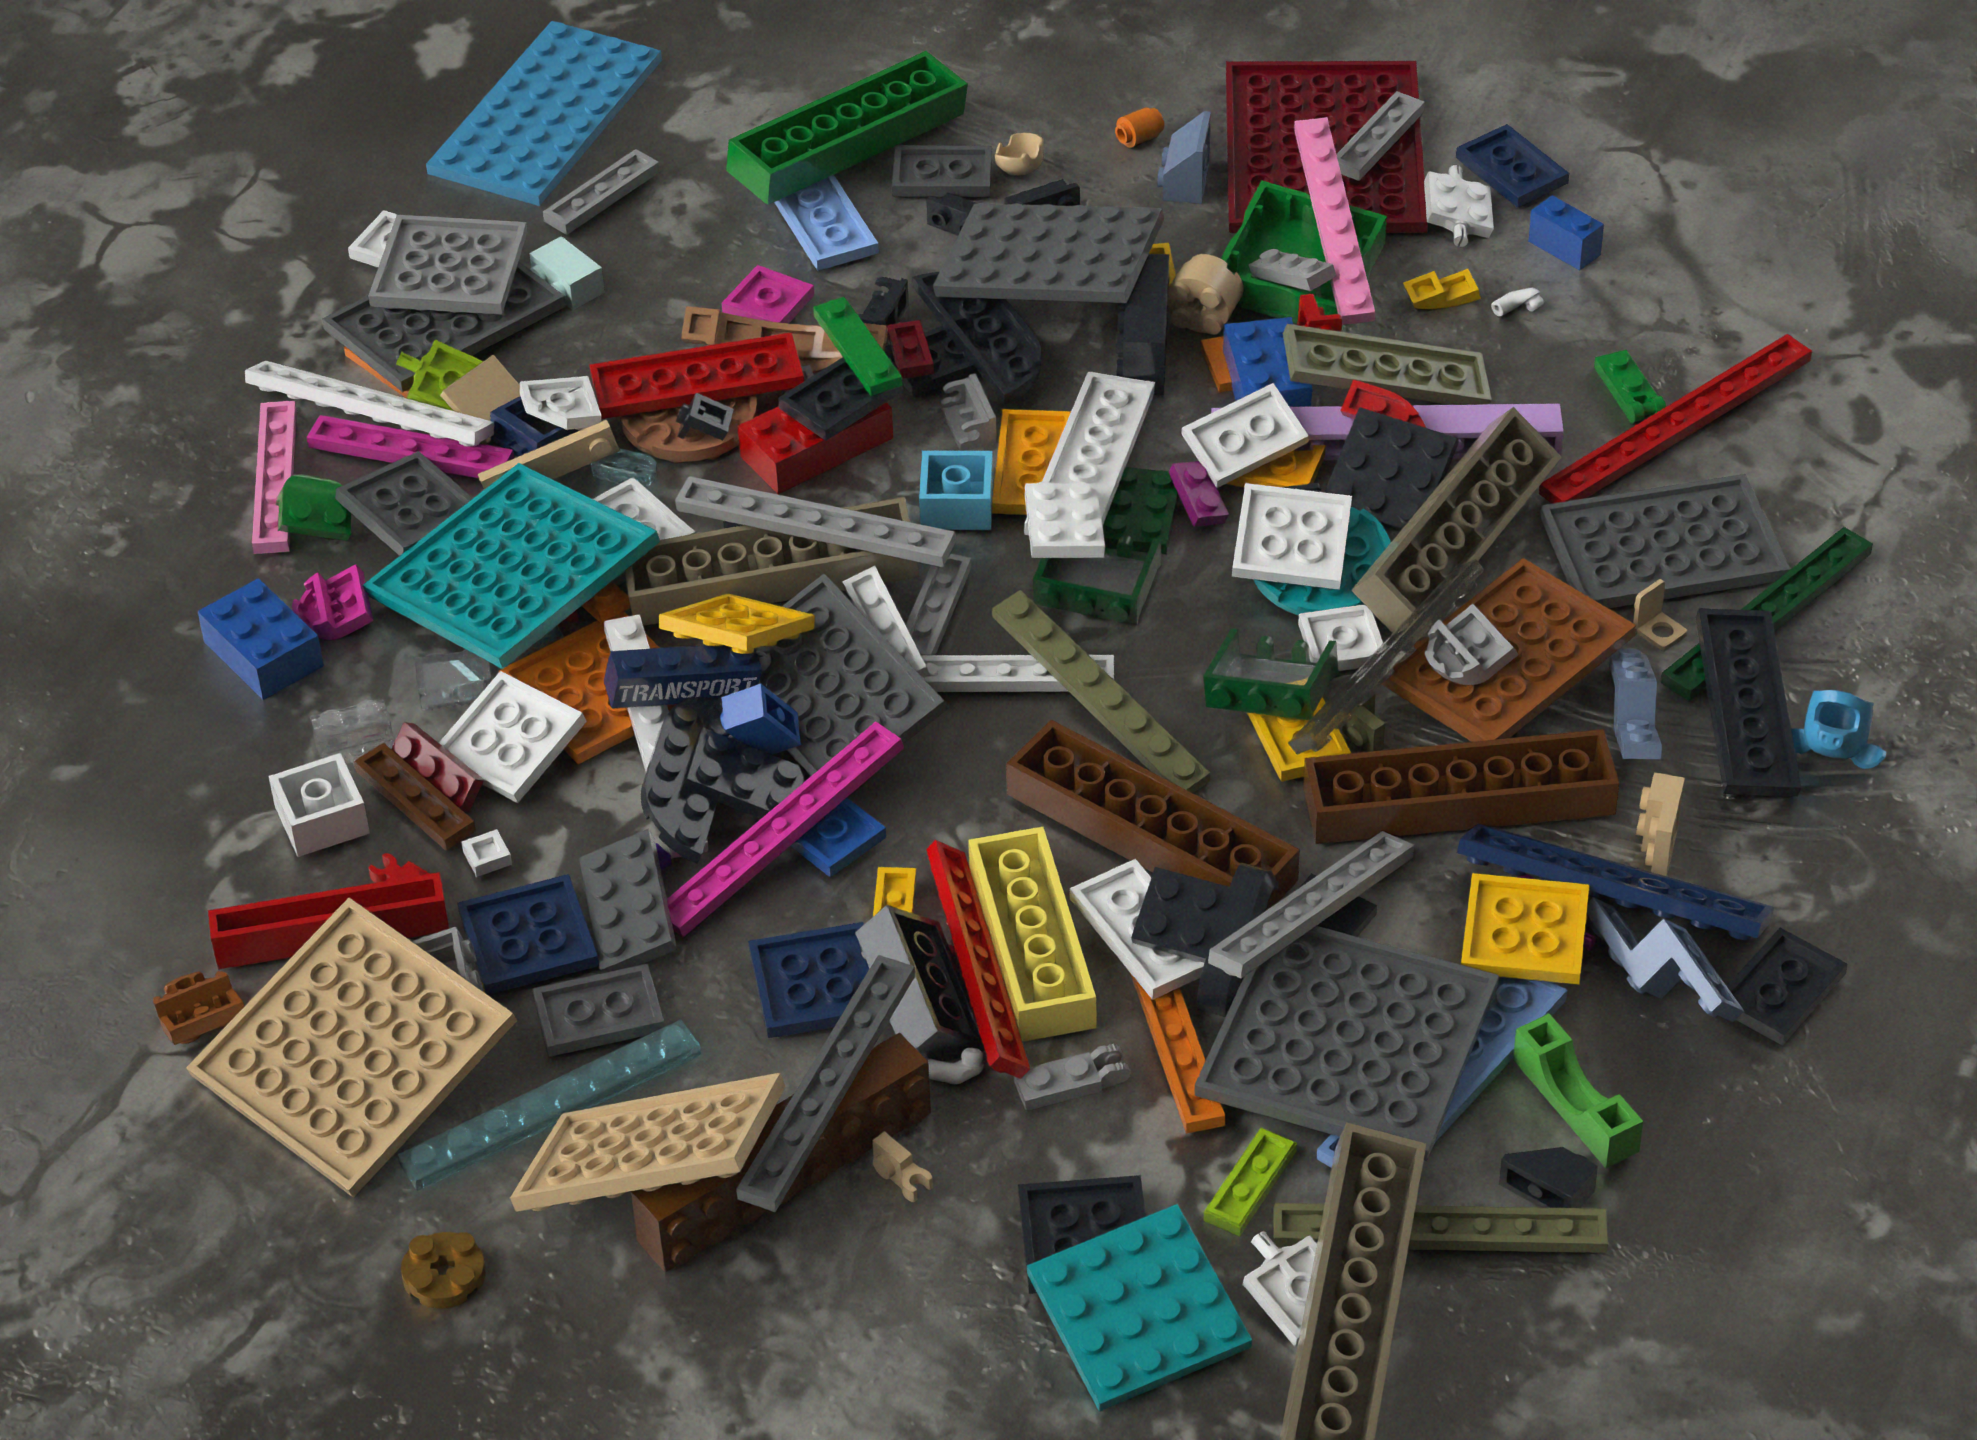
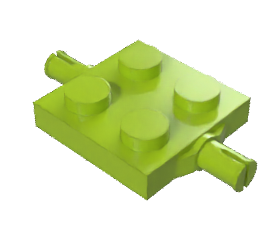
M434 340L429 352L421 360L401 352L396 365L415 373L414 383L407 399L453 411L440 396L442 391L484 361L438 340Z

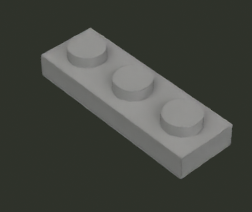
M1277 249L1263 252L1259 256L1260 259L1249 264L1252 277L1312 291L1336 277L1334 266L1331 263L1318 261L1315 258L1301 257L1298 254L1280 252Z

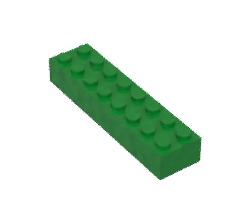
M924 51L729 139L726 171L764 203L769 205L963 115L968 83L930 53Z

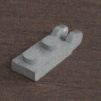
M1109 1044L1108 1046L1097 1047L1091 1054L1087 1052L1032 1066L1021 1079L1013 1076V1080L1025 1110L1028 1111L1101 1092L1103 1088L1115 1086L1128 1080L1131 1072L1128 1064L1120 1062L1123 1056L1120 1046Z

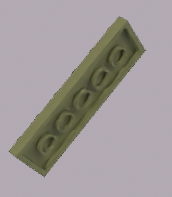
M1287 324L1284 329L1283 338L1290 381L1349 389L1354 379L1389 390L1403 398L1451 405H1487L1492 400L1482 353Z

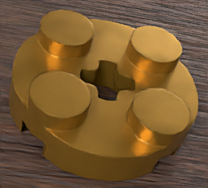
M439 1232L428 1236H416L410 1241L409 1250L404 1255L401 1263V1274L407 1293L410 1296L412 1294L419 1298L420 1304L437 1309L455 1307L467 1301V1294L471 1293L476 1287L478 1291L483 1285L486 1275L483 1253L475 1243L474 1237L467 1232ZM442 1265L453 1267L448 1268L445 1275H439L436 1269Z

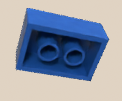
M1291 317L1224 324L1223 353L1231 376L1232 390L1236 401L1274 383L1289 407H1311L1312 384L1290 381L1283 332L1287 324L1294 325Z
M259 578L197 611L204 642L262 700L324 666L318 635Z

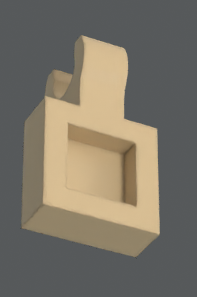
M885 1131L872 1140L873 1165L876 1171L884 1179L890 1178L902 1189L903 1196L911 1202L918 1200L917 1189L913 1186L915 1184H922L928 1190L933 1188L931 1173L914 1164L912 1154Z

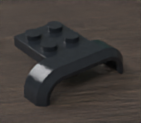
M1241 863L1238 866L1230 887L1155 867L1131 936L1132 943L1203 962L1204 967L1197 995L1198 1010L1226 1017L1244 977L1239 978L1229 975L1224 970L1209 964V951L1264 913L1273 890L1278 891L1279 883L1271 870L1246 863Z

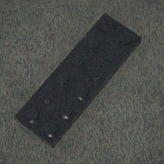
M1699 608L1695 618L1723 794L1798 797L1801 783L1771 611Z

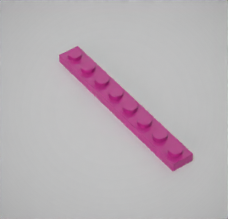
M875 721L667 898L673 931L681 937L686 936L902 751L904 746L901 738Z

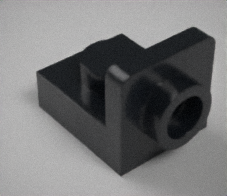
M695 393L690 404L683 403L679 410L676 422L681 425L677 437L684 439L692 427L723 441L728 433L734 409Z

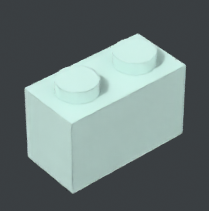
M562 236L529 253L530 270L565 296V305L570 309L575 310L605 293L602 267Z

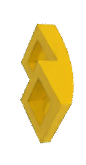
M1469 269L1438 279L1435 271L1403 282L1414 308L1417 309L1448 308L1481 299L1479 289Z

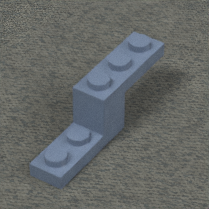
M1620 649L1619 654H1612L1610 656L1609 669L1615 684L1613 730L1622 758L1661 759L1662 744L1655 727L1657 689L1655 675L1647 654H1641V651L1638 649Z
M1594 897L1588 902L1587 915L1591 919L1589 923L1590 928L1597 936L1607 942L1610 947L1608 950L1609 955L1617 964L1625 968L1629 974L1627 981L1640 994L1647 992L1662 999L1682 979L1686 985L1696 990L1701 997L1698 1000L1699 1005L1710 1016L1715 1018L1718 1015L1734 1022L1744 1012L1685 928L1663 919L1645 938L1639 941L1616 907Z

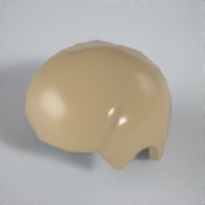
M1016 133L1011 135L1007 146L1003 147L1002 143L998 144L995 154L996 165L1007 174L1013 176L1027 175L1035 172L1041 166L1044 159V139L1038 134Z

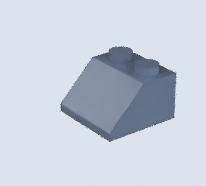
M1202 112L1174 132L1171 136L1169 147L1163 148V167H1159L1157 181L1158 187H1163V201L1202 204L1210 166L1211 112Z

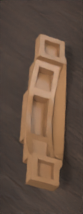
M686 306L681 336L684 343L715 345L792 332L801 367L810 365L813 373L820 372L843 357L819 325L771 322L723 313L719 309ZM864 323L885 352L888 333L887 326Z

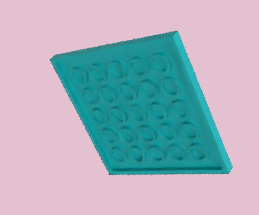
M518 463L363 584V587L370 598L503 669L560 622L568 618L570 614L586 601L594 597L597 592L617 578L623 571L643 557L660 542L656 530Z

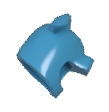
M1813 690L1805 717L1804 729L1791 728L1795 753L1803 754L1812 749L1818 754L1832 758H1851L1853 763L1862 769H1869L1879 765L1886 758V751L1878 745L1867 743L1874 703L1845 691Z

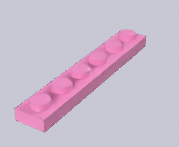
M295 401L267 402L260 405L252 533L254 554L289 552L290 533L278 531L279 506L276 505V500L286 480L294 475L297 419Z

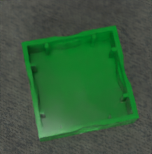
M1261 180L1245 211L1240 229L1231 238L1221 257L1222 260L1228 263L1226 268L1233 275L1237 272L1243 283V295L1237 306L1275 318L1291 317L1293 323L1297 324L1300 295L1314 294L1318 307H1323L1325 315L1338 314L1330 280L1312 291L1252 277L1249 264L1260 259L1259 256L1263 252L1271 249L1326 262L1310 195ZM1349 205L1368 279L1385 244L1387 216Z

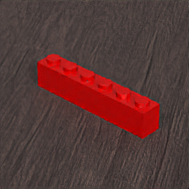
M440 872L208 910L210 937L217 968L219 970L291 958L348 898H351L406 938L435 934L449 929Z

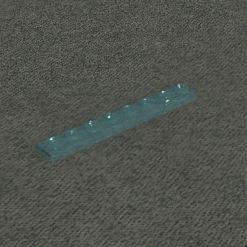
M680 1019L397 1154L399 1164L416 1190L419 1191L554 1126L562 1113L592 1108L700 1056V1044Z

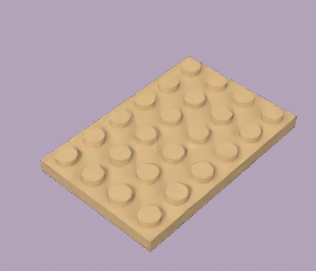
M781 1073L562 1113L510 1197L515 1211L529 1209L542 1211L552 1205L569 1202L571 1205H577L590 1198L601 1196L615 1198L629 1191L643 1189L648 1192L657 1190L663 1185L679 1182L683 1185H688L699 1181L701 1178L713 1176L727 1178L741 1171L786 1087Z

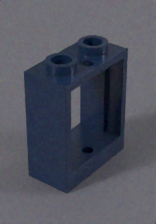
M521 396L490 412V421L494 422V435L491 436V440L502 448L512 449L516 457L581 430H566L558 427L543 435L530 426L541 419L526 413Z

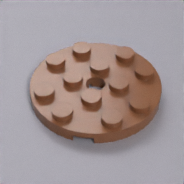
M748 395L717 401L734 409L728 433L723 441L692 427L684 439L677 437L681 424L676 422V418L681 406L620 416L621 427L627 439L636 448L653 457L668 460L671 463L704 459L712 460L739 445L738 425L757 417L756 395Z

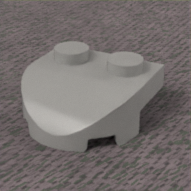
M1474 604L1469 606L1446 626L1439 619L1428 632L1429 643L1427 651H1424L1427 661L1439 675L1463 685H1475L1488 680L1518 656L1514 647Z

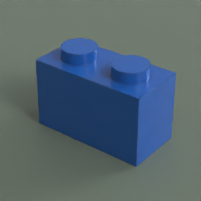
M1552 195L1531 210L1528 242L1580 271L1601 255L1604 224Z
M762 684L722 697L723 712L720 715L721 724L728 734H731L741 743L771 755L801 745L798 712Z

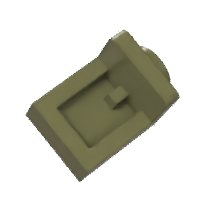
M1371 690L1350 699L1343 706L1342 732L1356 746H1361L1367 752L1383 750L1385 723L1375 716L1376 694Z

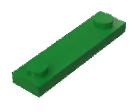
M845 297L830 300L813 307L814 317L870 396L902 386L901 374Z

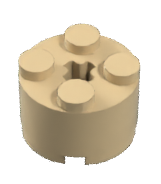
M1196 255L1190 261L1185 262L1168 288V310L1171 313L1170 319L1172 323L1179 328H1188L1200 333L1214 335L1219 333L1243 295V283L1238 273L1236 272L1233 275L1226 268L1228 263L1212 255Z

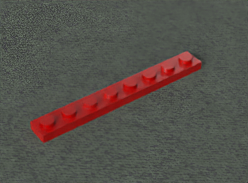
M934 840L926 851L939 892V898L945 912L946 922L950 929L954 949L960 963L962 977L970 997V1004L975 1014L979 1028L978 1031L985 1048L987 1062L995 1071L1021 1079L1030 1070V1066L965 852Z

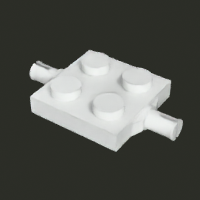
M1457 165L1449 168V175L1429 171L1424 180L1427 223L1443 226L1454 233V244L1456 246L1459 244V247L1467 245V234L1489 238L1494 229L1490 187L1479 182L1463 180V170L1460 166L1457 169Z
M1262 1231L1260 1235L1257 1234L1252 1239L1251 1243L1264 1256L1265 1261L1260 1267L1244 1277L1243 1286L1295 1347L1299 1341L1317 1243L1309 1235L1295 1245L1279 1249L1266 1232Z

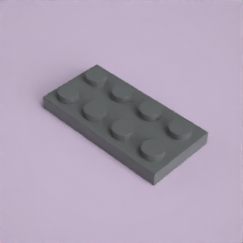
M649 829L579 857L599 966L602 973L639 966L677 950L655 838Z

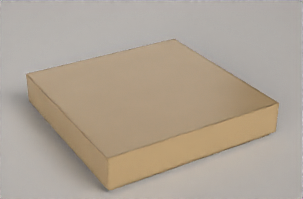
M492 355L444 389L440 396L453 411L490 421L491 411L520 396V385L499 360ZM489 437L481 441V444L489 445L493 441Z

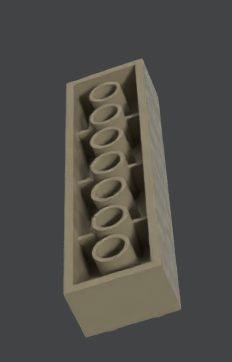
M1512 407L1488 425L1351 591L1401 642L1428 624L1562 457L1515 407Z
M905 497L844 507V509L910 522ZM747 525L662 539L643 557L625 570L632 615L640 614L643 626L659 623V614L728 593L765 603L791 600L823 574L840 591L846 590L842 581L873 566L876 567L884 583L920 577L918 562Z

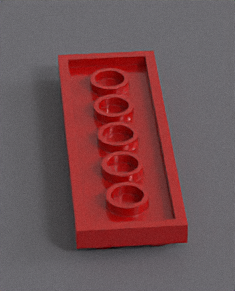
M792 332L589 364L601 419L680 407L683 403L689 405L695 393L714 401H721L723 399L789 390L804 382V375Z

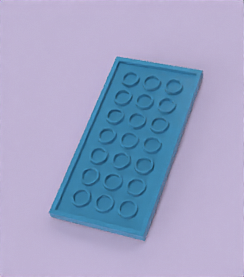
M551 21L426 163L427 174L540 206L662 61L661 50Z

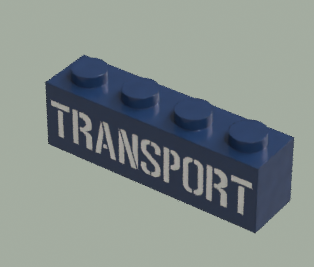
M725 645L610 651L604 684L612 709L673 705L690 697L718 698L723 693L732 694L758 685L762 667L756 648H754L753 653L749 654L735 653L732 651V647Z

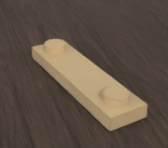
M604 420L478 474V477L485 490L511 468L520 463L553 480L620 450L608 421Z

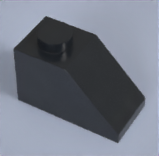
M1564 1147L1508 1153L1501 1159L1499 1185L1541 1208H1582L1595 1192L1598 1166L1585 1156L1575 1154Z

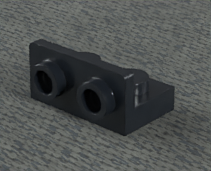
M1061 179L1005 197L1004 204L1080 205V187L1077 183L1067 185Z
M948 192L942 199L930 196L926 200L927 224L959 235L973 205L978 203Z

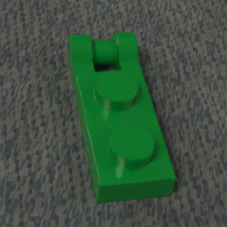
M1627 350L1595 357V370L1631 423L1641 422L1644 420V417L1654 415L1666 407L1663 397L1657 396Z

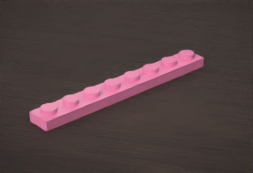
M1328 118L1295 121L1294 131L1326 263L1333 264L1336 277L1330 281L1338 314L1341 315L1343 320L1342 325L1375 321V309Z

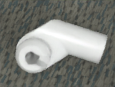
M1532 287L1511 291L1492 302L1491 307L1494 314L1501 317L1524 303L1527 309L1533 312L1544 304V300L1539 295L1541 292Z
M966 1048L961 1054L962 1060L955 1063L929 1059V1079L950 1084H960L980 1074L984 1066L981 1062L983 1053L976 1048Z

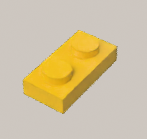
M878 867L873 916L886 905L910 913L914 912L917 881L916 868Z

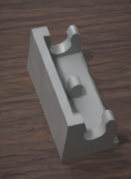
M976 374L969 375V378L947 383L943 387L945 393L960 392L955 397L940 400V407L960 451L997 443L996 416Z

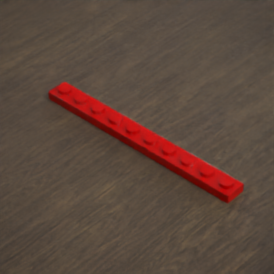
M1789 334L1784 335L1544 480L1539 485V495L1552 504L1586 499L1811 361L1812 350Z

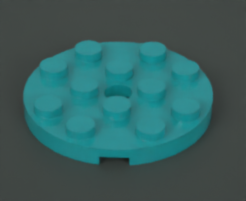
M1351 507L1340 590L1253 580L1267 599L1278 607L1296 615L1363 605L1364 603L1351 590L1384 552L1391 541L1382 524L1364 508L1359 511Z

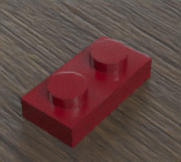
M920 320L887 325V337L897 370L901 374L902 379L934 374V363Z

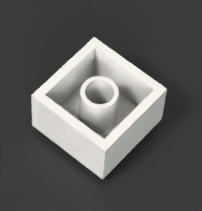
M341 753L269 776L275 808L297 857L370 834L364 802Z

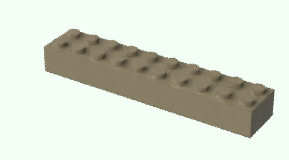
M1347 1122L1335 1148L1280 1440H1375L1426 1143Z

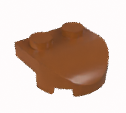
M200 971L181 976L164 986L165 995L162 998L160 996L153 998L162 1029L173 1045L191 1043L199 1039L203 1033L216 1028L224 1029L245 1007L242 999L233 990L227 973L218 971L215 974L216 977L205 978Z

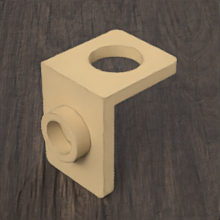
M1659 579L1636 596L1633 623L1636 625L1637 634L1660 650L1665 651L1687 635V629L1662 612L1665 581ZM1657 626H1665L1670 628L1673 634L1669 637H1658L1652 630Z

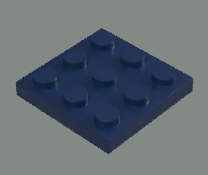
M569 874L457 902L466 937L471 940L477 959L475 964L480 980L483 983L485 994L487 995L599 966L598 955Z
M863 922L748 941L768 1038L835 1027L869 971V966L861 955V946L855 933L864 925Z

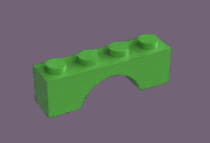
M1550 1013L1517 1028L1513 1061L1602 1165L1608 1168L1639 1153L1643 1120L1620 1094L1609 1099L1595 1090L1578 1063L1573 1040Z

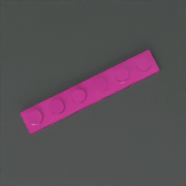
M319 415L307 436L308 448L391 463L419 451L442 472L479 478L478 474L514 459L512 449L485 444L463 446L459 444L458 440L450 438H434L429 434Z

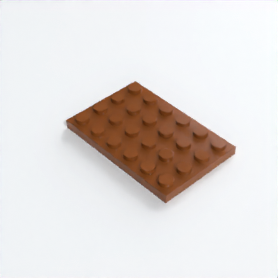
M1522 558L1442 621L1446 626L1469 606L1474 604L1518 653L1517 657L1482 683L1475 685L1458 684L1439 675L1427 661L1424 652L1427 651L1429 643L1427 633L1378 671V683L1472 742L1506 739L1512 737L1636 636V625Z

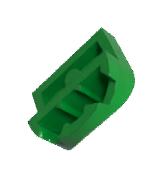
M297 474L289 477L276 500V505L279 506L278 531L347 541L351 535V512L335 499L336 488L343 485L328 478Z

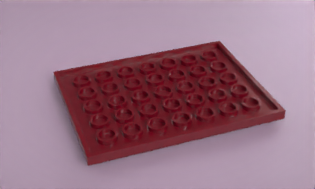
M1226 61L1229 233H1237L1240 229L1245 211L1261 180L1309 194L1294 131L1295 121L1327 117L1337 154L1396 91L1419 99L1417 61ZM1419 117L1359 181L1342 175L1349 205L1386 215V233H1427L1421 119Z

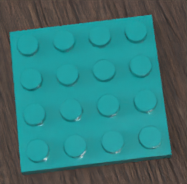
M1178 1204L1027 1265V1275L1099 1412L1252 1348L1250 1334Z

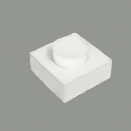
M497 829L462 841L463 853L476 877L512 865L511 854Z

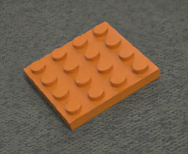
M623 611L608 620L628 617V615ZM598 620L498 671H502L583 713L587 722L564 748L566 753L578 765L635 735L627 708L612 709L604 684L610 648L604 631V622L600 623ZM646 634V637H647V640H648V644H649L650 649H651V648H660V647ZM677 704L667 705L668 710L670 711Z

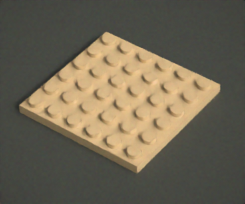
M348 898L186 1069L192 1077L354 1198L517 1022V1019L507 1008L351 898Z

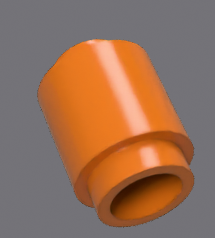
M1142 108L1117 120L1115 128L1116 137L1126 147H1135L1157 138L1159 133L1164 130V119L1156 108Z

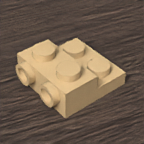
M1654 772L1651 787L1644 786L1642 790L1639 809L1646 810V813L1640 812L1636 835L1643 836L1641 852H1646L1645 865L1652 866V873L1667 876L1678 832L1685 778Z

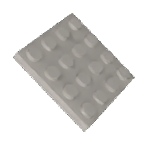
M397 215L368 295L370 307L450 311L453 313L469 312L487 315L502 314L528 233L527 222Z

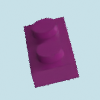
M1199 461L1173 463L1168 473L1193 526L1225 524L1229 513L1216 486Z

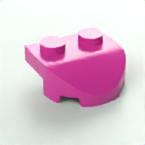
M357 564L327 580L317 572L304 583L306 591L300 600H293L292 611L323 640L340 639L373 621L369 596L363 587V584L366 583L364 572Z

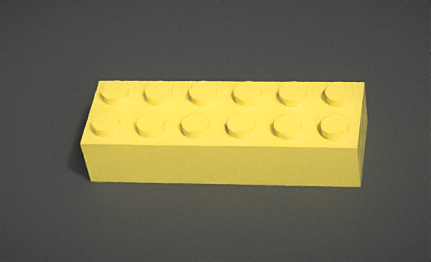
M1044 827L969 839V868L1022 1042L1097 1028L1096 994Z

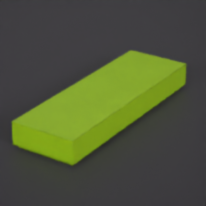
M1260 1128L1205 1209L1203 1221L1240 1237L1297 1152V1142Z

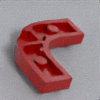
M1353 379L1340 410L1343 416L1355 419L1358 409L1361 407L1426 428L1419 413L1403 397L1389 390Z

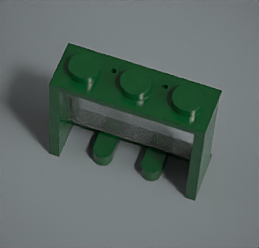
M1122 535L1117 543V550L1105 548L1104 558H1041L1033 577L1034 603L1048 608H1056L1082 615L1137 625L1157 569L1161 567V539H1153L1147 556L1134 554L1133 539L1128 535Z
M1231 629L1203 676L1206 707L1312 721L1313 713L1333 676H1339L1337 642L1329 640L1318 662L1312 663L1310 662L1309 645L1303 640L1295 642L1291 650L1292 660L1275 658L1273 639L1269 636H1262L1256 645L1257 656L1240 654L1238 629Z

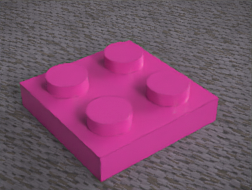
M757 265L722 302V312L752 319L789 324L815 296L814 285Z

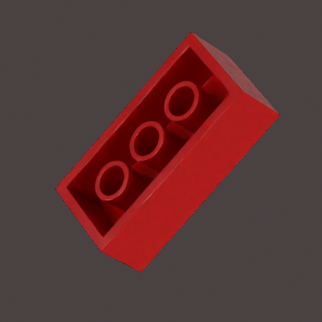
M887 402L825 441L779 409L778 406L738 425L740 457L777 494H780L893 439L892 407Z

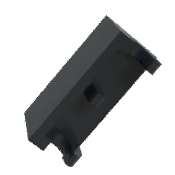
M879 277L875 285L888 288V293L874 291L872 299L863 314L857 315L866 324L886 326L897 324L909 306L908 280Z

